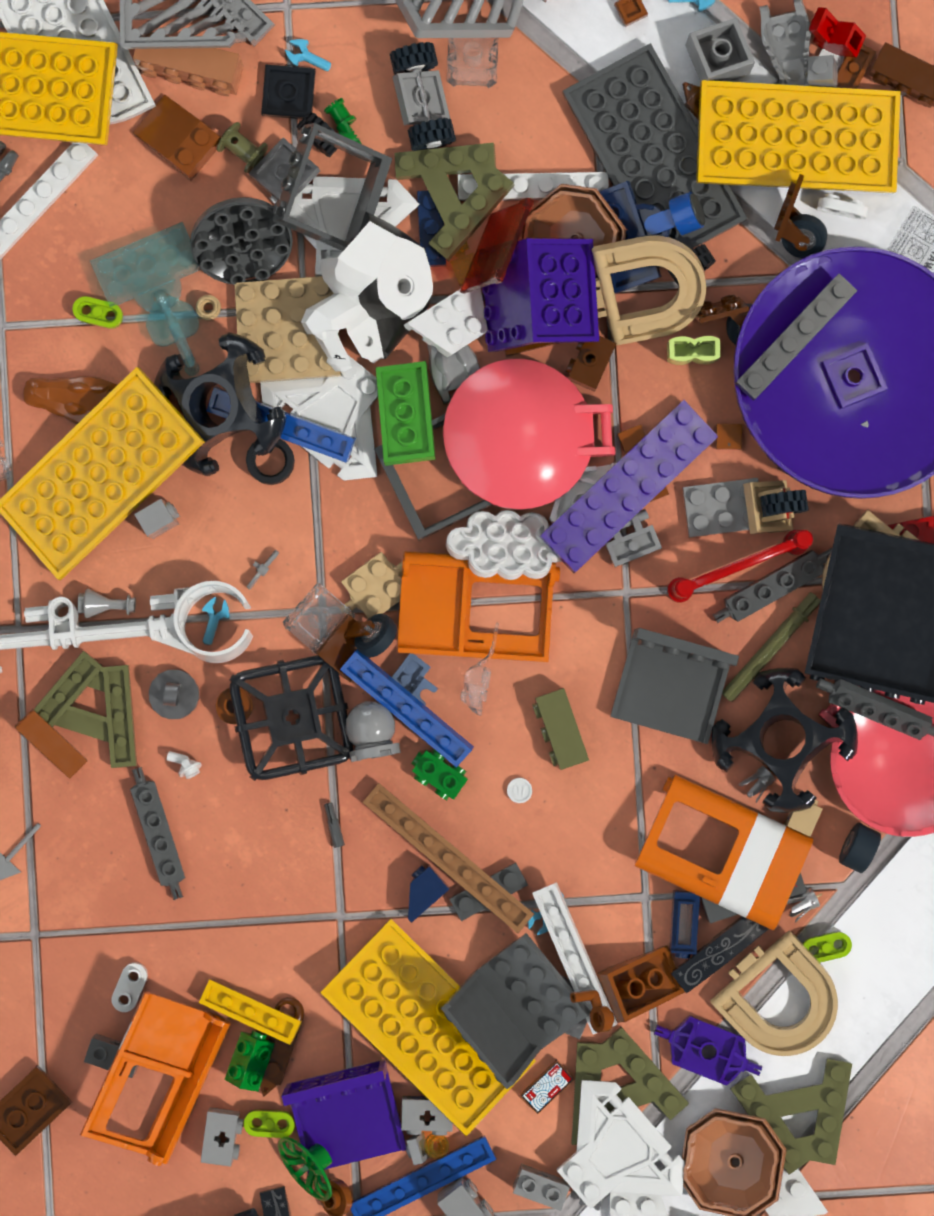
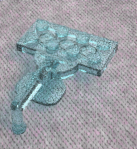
M183 222L90 260L110 308L134 298L141 308L150 312L146 321V327L152 341L161 347L175 343L185 364L186 374L189 376L198 374L200 368L198 363H196L186 338L198 331L199 321L193 307L188 303L180 301L179 298L182 291L180 279L201 269L193 258L191 240Z

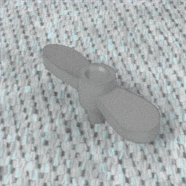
M277 550L272 553L265 564L262 563L260 565L255 561L253 566L257 568L256 571L258 573L247 585L249 590L255 585L261 575L264 577L270 569L268 566L279 554Z

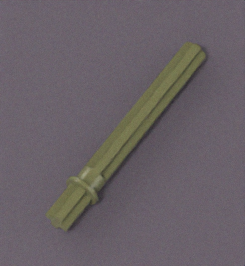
M810 592L797 608H792L793 612L726 686L722 695L727 700L733 702L804 621H809L807 618L820 605L821 601L815 594Z

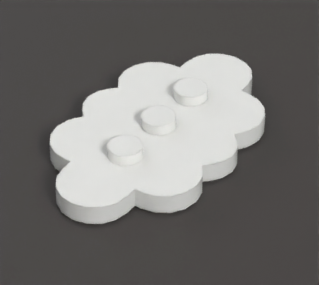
M510 510L501 511L496 515L486 511H478L469 517L466 527L453 529L448 534L446 540L448 553L456 559L468 560L469 569L475 575L484 578L498 574L504 579L514 580L524 574L529 578L539 579L548 574L552 562H562L539 537L549 528L548 521L544 516L533 512L526 513L520 517L517 513Z

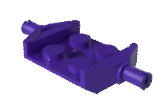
M691 1015L674 1030L656 1025L653 1035L668 1039L671 1063L673 1065L726 1086L741 1071H748L757 1076L761 1073L762 1065L755 1064L746 1059L745 1038L741 1035L739 1036L713 1026ZM713 1045L715 1047L716 1053L712 1058L702 1056L704 1046Z

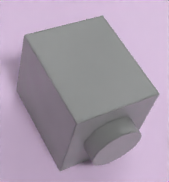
M834 55L808 57L807 81L810 86L837 88L838 66Z

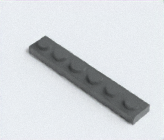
M838 274L735 384L754 401L857 290L841 274Z

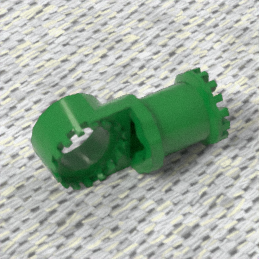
M343 98L335 100L334 103L332 102V106L328 105L324 112L329 114L336 123L338 134L362 144L360 139L356 138L357 135H354L355 132L351 128V125L357 118L354 115L351 116L344 105L345 101Z

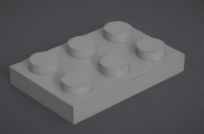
M758 478L683 487L689 538L750 530L743 484L759 482Z

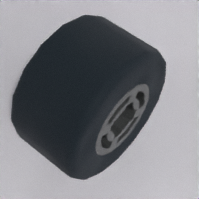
M857 823L843 844L839 855V863L859 873L866 871L878 850L881 834L861 823Z

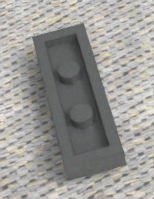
M516 862L490 876L510 894L528 886ZM467 890L449 898L461 921L487 908Z

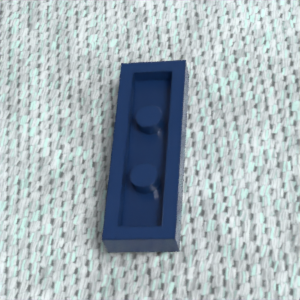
M417 191L420 245L425 249L430 267L446 266V259L428 244L444 226V221L429 191Z

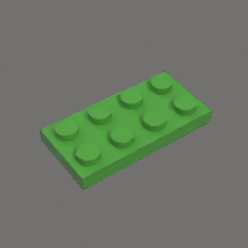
M426 361L376 367L385 466L436 460Z

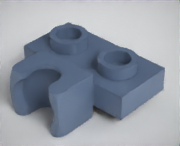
M411 653L392 676L394 680L425 706L426 703L421 699L420 692L423 689H428L431 692L438 690L435 685L424 678L431 667Z

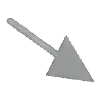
M39 823L31 829L7 857L0 853V880L21 873L10 860L41 827Z

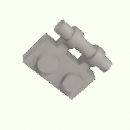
M646 509L641 510L622 528L633 525L635 532L622 537L619 531L613 536L614 541L605 544L614 567L662 549L653 525L646 528L642 527L641 521L649 518Z

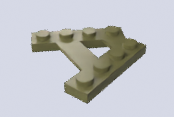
M494 143L395 153L397 180L422 178L445 223L428 244L448 262L515 186L514 182L496 168ZM472 173L478 187L461 204L447 175Z
M83 651L34 710L52 727L56 725L109 742L111 768L137 766L129 665L103 667L86 651ZM87 687L105 692L107 717L72 705Z
M622 1027L618 1028L603 1043L577 1042L572 1145H577L582 1080L601 1081V1070L619 1063L635 1080L620 1086L622 1090L616 1095L622 1102L628 1097L637 1107L654 1102L669 1120H672L689 1104L685 1097ZM610 1102L604 1105L609 1112L614 1109Z
M826 1059L823 1081L820 1085L765 1095L752 1074H750L730 1088L747 1115L765 1118L786 1148L784 1169L788 1175L810 1160L836 1165L852 1063ZM818 1109L814 1134L810 1136L795 1138L781 1118Z

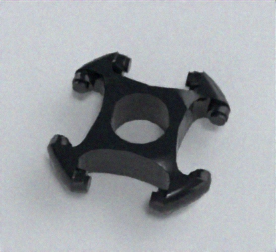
M230 332L219 338L220 347L228 352V356L224 362L201 376L184 379L179 372L183 369L184 359L180 354H174L165 359L154 381V385L168 400L172 392L174 393L185 420L205 441L182 464L187 469L204 476H210L219 471L217 461L207 457L209 450L213 446L235 433L251 430L257 436L254 444L256 454L258 456L271 453L277 445L287 419L281 406L270 409L269 414L266 415L268 421L264 419L252 395L247 369V360L249 363H253V365L266 362L264 349L250 339ZM217 384L226 389L231 403L229 416L220 425H217L210 419L205 404L208 393Z
M796 668L768 669L756 675L752 683L761 691L763 689L768 690L772 685L774 693L760 717L738 736L728 737L731 733L729 730L731 726L723 719L717 721L712 728V752L718 768L727 772L734 764L732 761L734 757L729 753L737 750L765 764L779 779L783 787L782 794L774 793L772 795L769 793L762 802L771 812L791 813L812 807L817 797L808 790L806 792L801 791L796 795L794 788L809 761L829 744L836 741L842 742L838 747L840 750L838 754L846 761L852 759L857 754L858 749L857 725L853 713L849 710L840 709L835 716L837 719L835 723L839 727L833 729L827 728L807 717L791 702L785 693L786 686L789 684L792 688L795 686L800 687L806 679L804 674ZM789 720L801 725L805 730V744L801 752L796 756L785 760L775 759L764 750V735L767 729L775 722Z

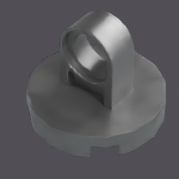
M167 670L158 674L149 688V701L153 710L161 717L167 719H182L188 716L197 707L200 699L199 687L190 674L181 670Z

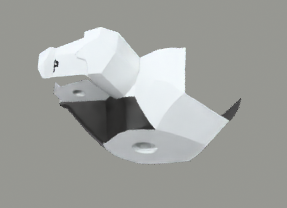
M370 213L368 224L338 258L319 259L323 280L334 294L307 308L301 321L306 333L315 336L328 357L327 363L335 371L345 372L352 368L350 359L338 336L340 329H347L349 337L362 358L375 363L389 356L409 332L404 327V324L425 312L429 307L432 297L433 282L425 249L403 231Z

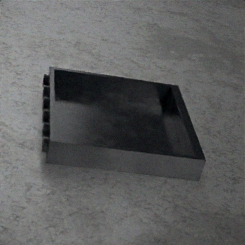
M842 523L837 525L805 674H809L810 679L818 681L820 678L823 680L827 678L835 680V682L842 679L873 693L875 690L884 691L885 696L900 699L901 695L910 697V702L925 705V701L934 703V543Z

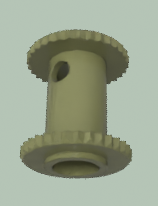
M236 122L222 135L217 145V151L222 152L225 148L230 150L247 163L244 172L249 173L264 158L268 145L263 143L260 147H257L238 132L240 123Z

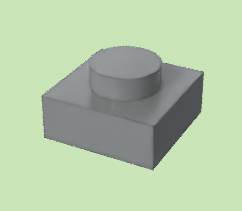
M424 1132L420 1135H413L407 1140L406 1151L409 1158H412L413 1165L422 1164L431 1157Z

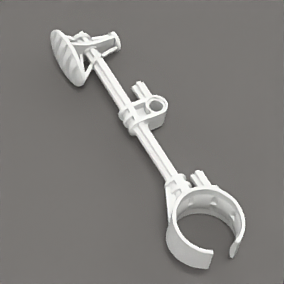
M205 581L192 587L174 589V594L150 596L151 611L175 609L174 614H171L170 617H166L163 614L159 618L149 616L147 621L79 627V615L76 606L65 597H57L49 600L48 606L25 608L24 611L26 623L49 621L48 630L0 635V650L50 646L52 650H57L58 646L68 649L69 645L79 648L82 642L148 636L152 641L188 652L202 661L224 663L235 659L246 650L253 638L252 633L245 629L242 637L228 649L217 652L202 651L196 648L187 638L185 624L188 613L197 601L214 593L232 595L239 600L245 609H250L251 606L243 594L235 587L220 581ZM62 607L69 608L67 615L58 617V611Z

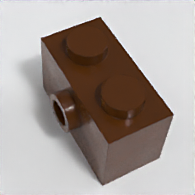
M599 336L598 342H578L576 347L580 351L576 360L571 358L565 371L569 373L568 379L595 392L617 343Z

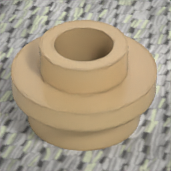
M204 295L196 303V312L204 320H213L220 314L221 304L216 297ZM206 304L213 305L211 312L204 311Z

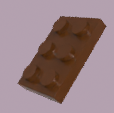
M39 1065L0 1101V1140L15 1156L72 1103L68 1096Z

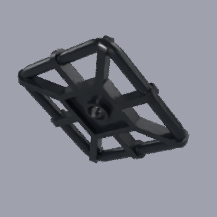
M316 655L287 662L279 660L276 664L244 670L231 676L229 679L231 682L230 695L237 724L234 727L236 733H239L245 767L250 774L249 778L255 781L256 779L269 780L297 773L304 775L310 770L338 765L346 762L348 759L351 760L349 752L353 751V743L349 741L345 731L346 718L348 717L346 709H349L348 703L344 701L339 673L321 657ZM321 665L306 689L291 692L287 672ZM328 670L335 705L317 709L313 691ZM279 674L283 693L267 697L245 681ZM240 688L263 702L266 720L247 724ZM293 710L294 714L299 715V719L295 720L294 725H291L290 721H286V716L289 715L288 711ZM337 711L344 747L322 733L318 715ZM268 726L271 744L256 766L248 730ZM318 738L339 752V754L305 761L301 741ZM294 743L297 763L263 770L278 746Z

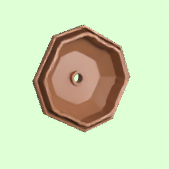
M560 184L523 214L520 240L526 238L573 239L575 235H578L580 239H593V247L625 240L627 229L597 188ZM595 266V278H598Z
M715 1108L686 1128L682 1159L685 1161L683 1186L699 1210L726 1216H757L779 1200L786 1148L765 1118ZM733 1157L739 1159V1166H734L732 1164Z

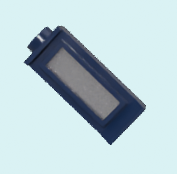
M673 890L669 951L675 953L676 958H690V954L697 955L700 896L691 892Z

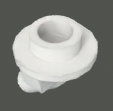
M169 751L167 754V761L182 764L179 771L180 777L185 776L186 779H189L200 773L201 762L191 760L186 755Z

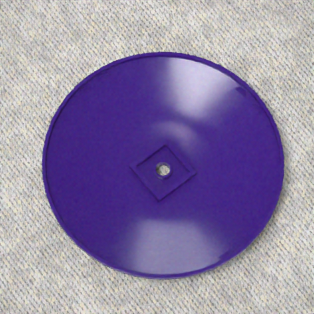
M841 247L825 250L810 255L783 270L763 289L750 307L742 323L734 353L733 373L738 405L743 420L760 449L776 466L796 481L817 491L844 498L866 499L894 495L928 480L934 475V273L905 256L870 247ZM838 274H841L857 292L753 401L735 384L737 380ZM850 370L859 372V382L854 383L849 380L848 372ZM868 421L869 426L867 428L861 424Z

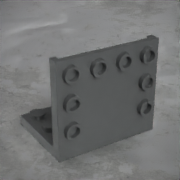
M642 628L634 629L610 717L708 744L729 667L737 666L739 656Z
M527 933L523 934L475 970L441 1007L446 1018L456 1026L462 1038L473 1047L479 1059L486 1063L494 1073L496 1080L502 1083L506 1089L515 1084L541 1049L578 1024L591 1012L583 1002H571L570 994L574 992L573 989Z

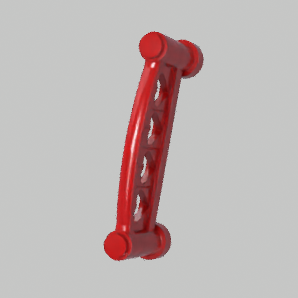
M792 530L785 535L782 543L692 580L683 577L673 579L667 586V594L674 602H685L692 596L695 589L785 552L791 555L803 554L812 545L813 536L807 530Z

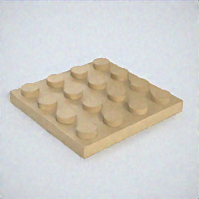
M322 276L234 284L237 334L259 345L264 349L266 362L259 365H253V363H249L247 360L250 383L341 377V372L335 371L327 363L328 357L315 336L307 334L301 323L307 308L334 294Z

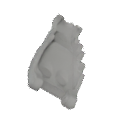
M794 0L795 11L771 16L768 5L760 6L762 42L770 56L773 67L779 75L780 84L810 86L807 81L811 32L809 30L810 19L803 0Z
M427 344L431 378L441 396L443 404L449 403L451 396L448 391L459 388L471 374L480 369L479 362L469 345L446 357L436 347Z

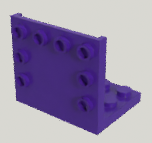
M526 238L482 251L480 264L483 269L484 318L486 319L488 329L485 341L488 345V352H498L535 343L599 341L595 263L592 253L593 239Z
M385 1059L286 1085L281 1097L283 1105H290L292 1108L300 1144L307 1150L315 1143L322 1145L332 1159V1163L325 1169L406 1150L403 1130H401L402 1125Z

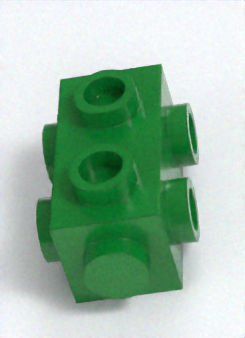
M435 749L431 752L426 750L424 754L419 751L411 763L415 766L412 770L416 774L414 779L424 786H427L428 783L437 788L435 793L447 801L449 797L454 800L468 780L464 776L467 771L460 766L456 768L454 765L451 767L445 763V758Z
M253 1030L252 1034L241 1032L224 1079L225 1081L239 1089L259 1091L275 1043L266 1039L267 1034L257 1030Z

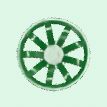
M281 1138L278 1141V1151L285 1167L295 1181L314 1198L320 1201L329 1200L332 1197V1187L324 1169L332 1163V1159L327 1150L318 1143H315L307 1150L293 1138ZM295 1145L299 1147L302 1151L296 1150ZM286 1154L296 1158H288ZM304 1164L297 1172L291 1166ZM309 1171L305 1184L300 1177ZM321 1176H323L326 1184L321 1181ZM313 1181H314L315 1191L312 1189Z

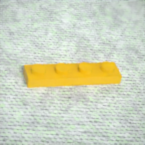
M210 979L199 1001L204 1006L289 1045H292L302 1021Z

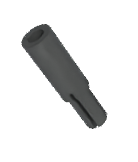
M326 803L324 807L334 848L344 846L338 818H336L333 803Z

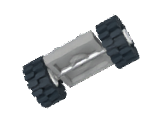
M419 42L418 44L405 45L403 48H397L396 51H392L390 53L394 72L392 77L403 124L414 125L407 130L412 151L437 149L438 147H444L446 144L455 142L456 137L439 70H428L438 65L434 44Z

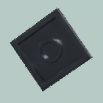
M266 64L261 115L303 119L309 111L313 112L316 69Z

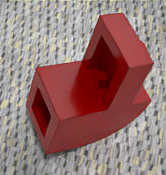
M818 7L809 27L810 32L815 36L813 43L839 56L857 58L866 38L865 33L855 22L838 21L824 7Z

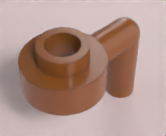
M597 990L572 992L570 994L572 1003L591 1001L593 1008L590 1012V1023L595 1032L600 1033L611 1030L614 1023V1015L607 1006L602 1005Z

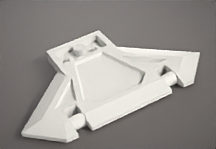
M315 176L313 184H308L295 197L289 217L345 241L366 178ZM388 179V187H383L380 197H387V202H378L374 216L396 227L418 207L419 203L398 180ZM303 194H312V199H303ZM273 196L270 197L274 204L278 201ZM302 234L316 249L315 276H322L319 259L338 258L343 251Z
M348 355L352 368L341 372V377L261 382L263 404L273 408L281 406V409L287 404L293 409L290 412L292 415L356 438L351 452L352 457L346 463L305 447L302 448L327 468H330L335 463L341 468L337 476L344 481L378 477L370 406L378 398L377 378Z
M582 1080L577 1151L557 1168V1172L590 1210L610 1192L682 1196L685 1161L680 1155L674 1159L668 1155L667 1152L672 1146L629 1097L622 1102L616 1095L622 1090L616 1082ZM607 1102H610L614 1107L611 1112L604 1106ZM658 1160L664 1164L661 1170L654 1164Z

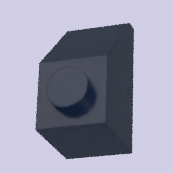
M422 865L411 874L414 878L410 882L408 920L411 923L450 889L431 865L426 868Z

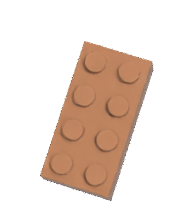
M150 32L144 37H150L154 32ZM217 48L135 49L133 56L139 71H142L141 74L150 78H156L157 75L166 77V81L174 84H180L181 81L190 83V87L198 90H205V87L214 89L216 94L227 97L229 94H237L244 67L239 54Z

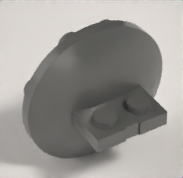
M246 197L224 200L211 206L196 221L191 233L192 255L196 264L204 273L220 282L234 285L240 282L265 281L275 274L287 261L292 250L293 239L291 229L272 221L274 206L270 203ZM251 277H256L255 279L245 280Z

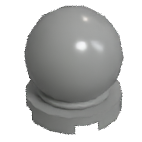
M365 701L356 705L346 718L345 728L349 741L356 746L355 751L349 752L351 762L401 753L399 743H393L391 740L395 733V720L387 708L376 701Z

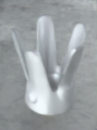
M761 766L755 774L739 783V786H744L758 778V781L747 793L748 797H752L762 789L756 799L757 803L767 786L771 785L775 778L771 774V770L768 771L764 766Z
M810 888L805 893L790 897L787 904L801 901L792 907L790 917H795L802 913L795 920L797 922L809 910L819 907L820 904L817 898L822 896V893L815 895L814 891Z

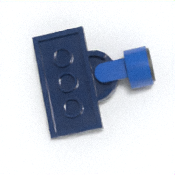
M625 181L599 191L627 229L625 240L643 236L669 237L670 229L675 227L681 235H685L703 228L705 224V216L700 201L692 192L670 199L669 209L662 211L659 207L643 203L637 205L630 181ZM646 266L610 274L615 294L662 277L658 266Z

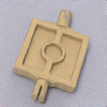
M380 552L341 582L348 590L351 599L339 607L341 612L345 610L343 615L346 616L355 608H358L369 619L376 614L386 612L400 601L402 562L395 566Z

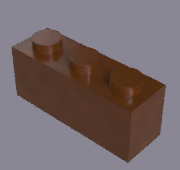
M885 42L868 75L873 77L872 80L880 85L886 86L888 84L896 88L895 91H901L900 95L908 97L910 95L918 99L919 104L928 108L934 107V65Z

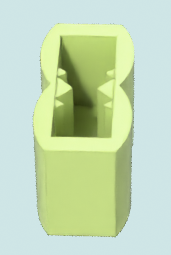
M679 336L670 339L667 343V362L674 365H685L692 361L697 364L707 365L718 361L720 358V339L714 336H702L695 340L690 337Z

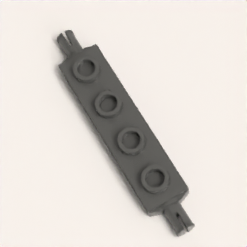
M832 548L820 555L810 550L724 599L725 608L712 614L715 621L719 623L731 616L738 622L823 574V564L826 563Z
M822 678L817 682L816 688L829 693V703L918 740H921L927 734L934 736L933 717L842 679L834 684Z
M142 767L137 768V770H131L136 785L130 789L160 886H169L173 900L182 898L183 895L179 882L185 878L155 781H146Z

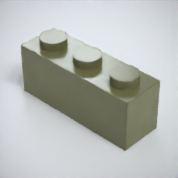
M562 688L536 697V703L532 704L536 718L542 717L545 727L540 729L545 743L549 741L551 743L553 751L549 752L553 766L558 765L559 769L563 770L589 761L565 689Z

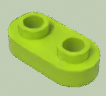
M83 296L78 298L73 304L74 316L83 323L114 329L123 321V312L115 303ZM85 306L91 308L90 313L87 315L82 313V309ZM110 312L115 313V318L112 321L106 318Z
M840 931L811 937L802 943L808 950L813 945L817 946V953L813 955L820 963L845 957L852 949L851 939ZM839 939L842 941V946L836 949L834 948V942Z
M256 1109L246 1115L244 1128L251 1136L283 1138L288 1137L293 1132L295 1119L287 1111ZM253 1119H261L262 1124L260 1126H255L253 1124ZM281 1119L287 1122V1126L284 1128L278 1125V1121Z

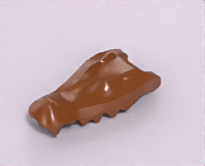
M91 376L54 379L30 378L26 381L23 397L25 403L29 406L46 409L55 415L78 424L108 395V391L111 392L118 384Z

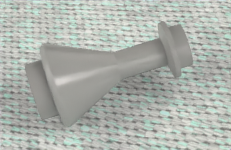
M89 588L85 590V593H79L78 613H84L87 619L109 609L126 610L127 615H130V612L135 613L136 600L130 595L127 596V600L108 599Z

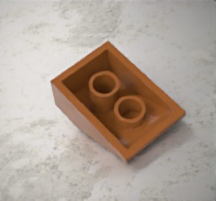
M166 95L161 98L156 107L150 111L133 132L135 136L190 181L193 180L217 151V145L221 139L218 134Z
M667 945L596 973L617 1023L627 1022L685 993L671 974L676 967Z

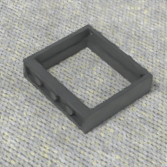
M316 123L306 124L298 132V144L289 159L290 169L288 175L282 181V193L280 199L274 205L272 221L344 251L370 221L369 213L375 214L393 158ZM315 138L370 163L345 241L289 217Z
M445 414L432 420L433 431L443 426ZM382 445L374 448L418 540L426 538L492 505L490 502L483 500L424 529L394 465L385 466Z

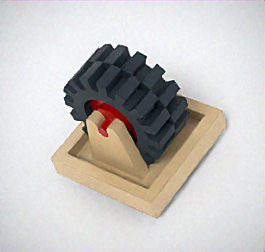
M787 480L743 484L750 534L793 530L792 518H794V514L809 511L806 490L791 491L790 487L787 488Z

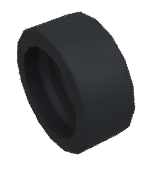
M279 439L275 446L284 453L285 466L278 474L271 476L263 474L257 468V454L254 450L255 442L252 443L247 451L246 464L253 478L262 484L268 485L279 484L289 478L294 469L295 459L293 451L285 441Z

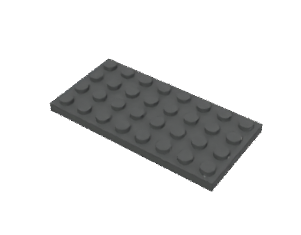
M651 43L562 91L605 172H607L612 185L615 186L625 181H630L637 205L643 203L651 204L664 211L669 209V200L688 192H692L697 196L705 216L704 227L685 235H681L675 227L670 229L669 238L683 243L692 250L747 220L729 185L696 183L698 128Z

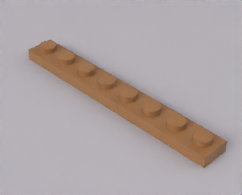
M380 783L363 801L368 808L516 933L519 934L533 917V912Z

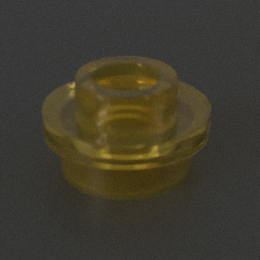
M430 1134L425 1140L424 1150L430 1158L440 1159L448 1152L449 1142L444 1135ZM435 1141L438 1144L436 1150L433 1149V1144Z

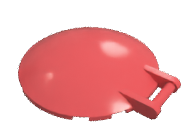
M527 359L497 361L471 374L459 386L451 398L443 424V442L446 456L461 483L475 496H479L490 502V504L502 508L523 510L541 507L563 496L578 482L586 470L590 457L616 455L615 447L612 445L611 413H613V405H587L577 387L561 372L546 364ZM601 414L602 447H595L593 415Z
M877 690L874 692L933 717L932 725H934V703L925 701V705L910 702V697L900 695V699L885 696L884 691ZM831 704L826 710L822 709L818 715L831 728H837L839 725L835 723L836 719L833 716L841 707ZM853 713L858 731L857 754L849 761H846L838 754L840 752L838 747L842 742L836 741L832 743L830 758L833 781L844 804L863 823L889 835L916 837L934 833V736L927 734L921 740H918Z

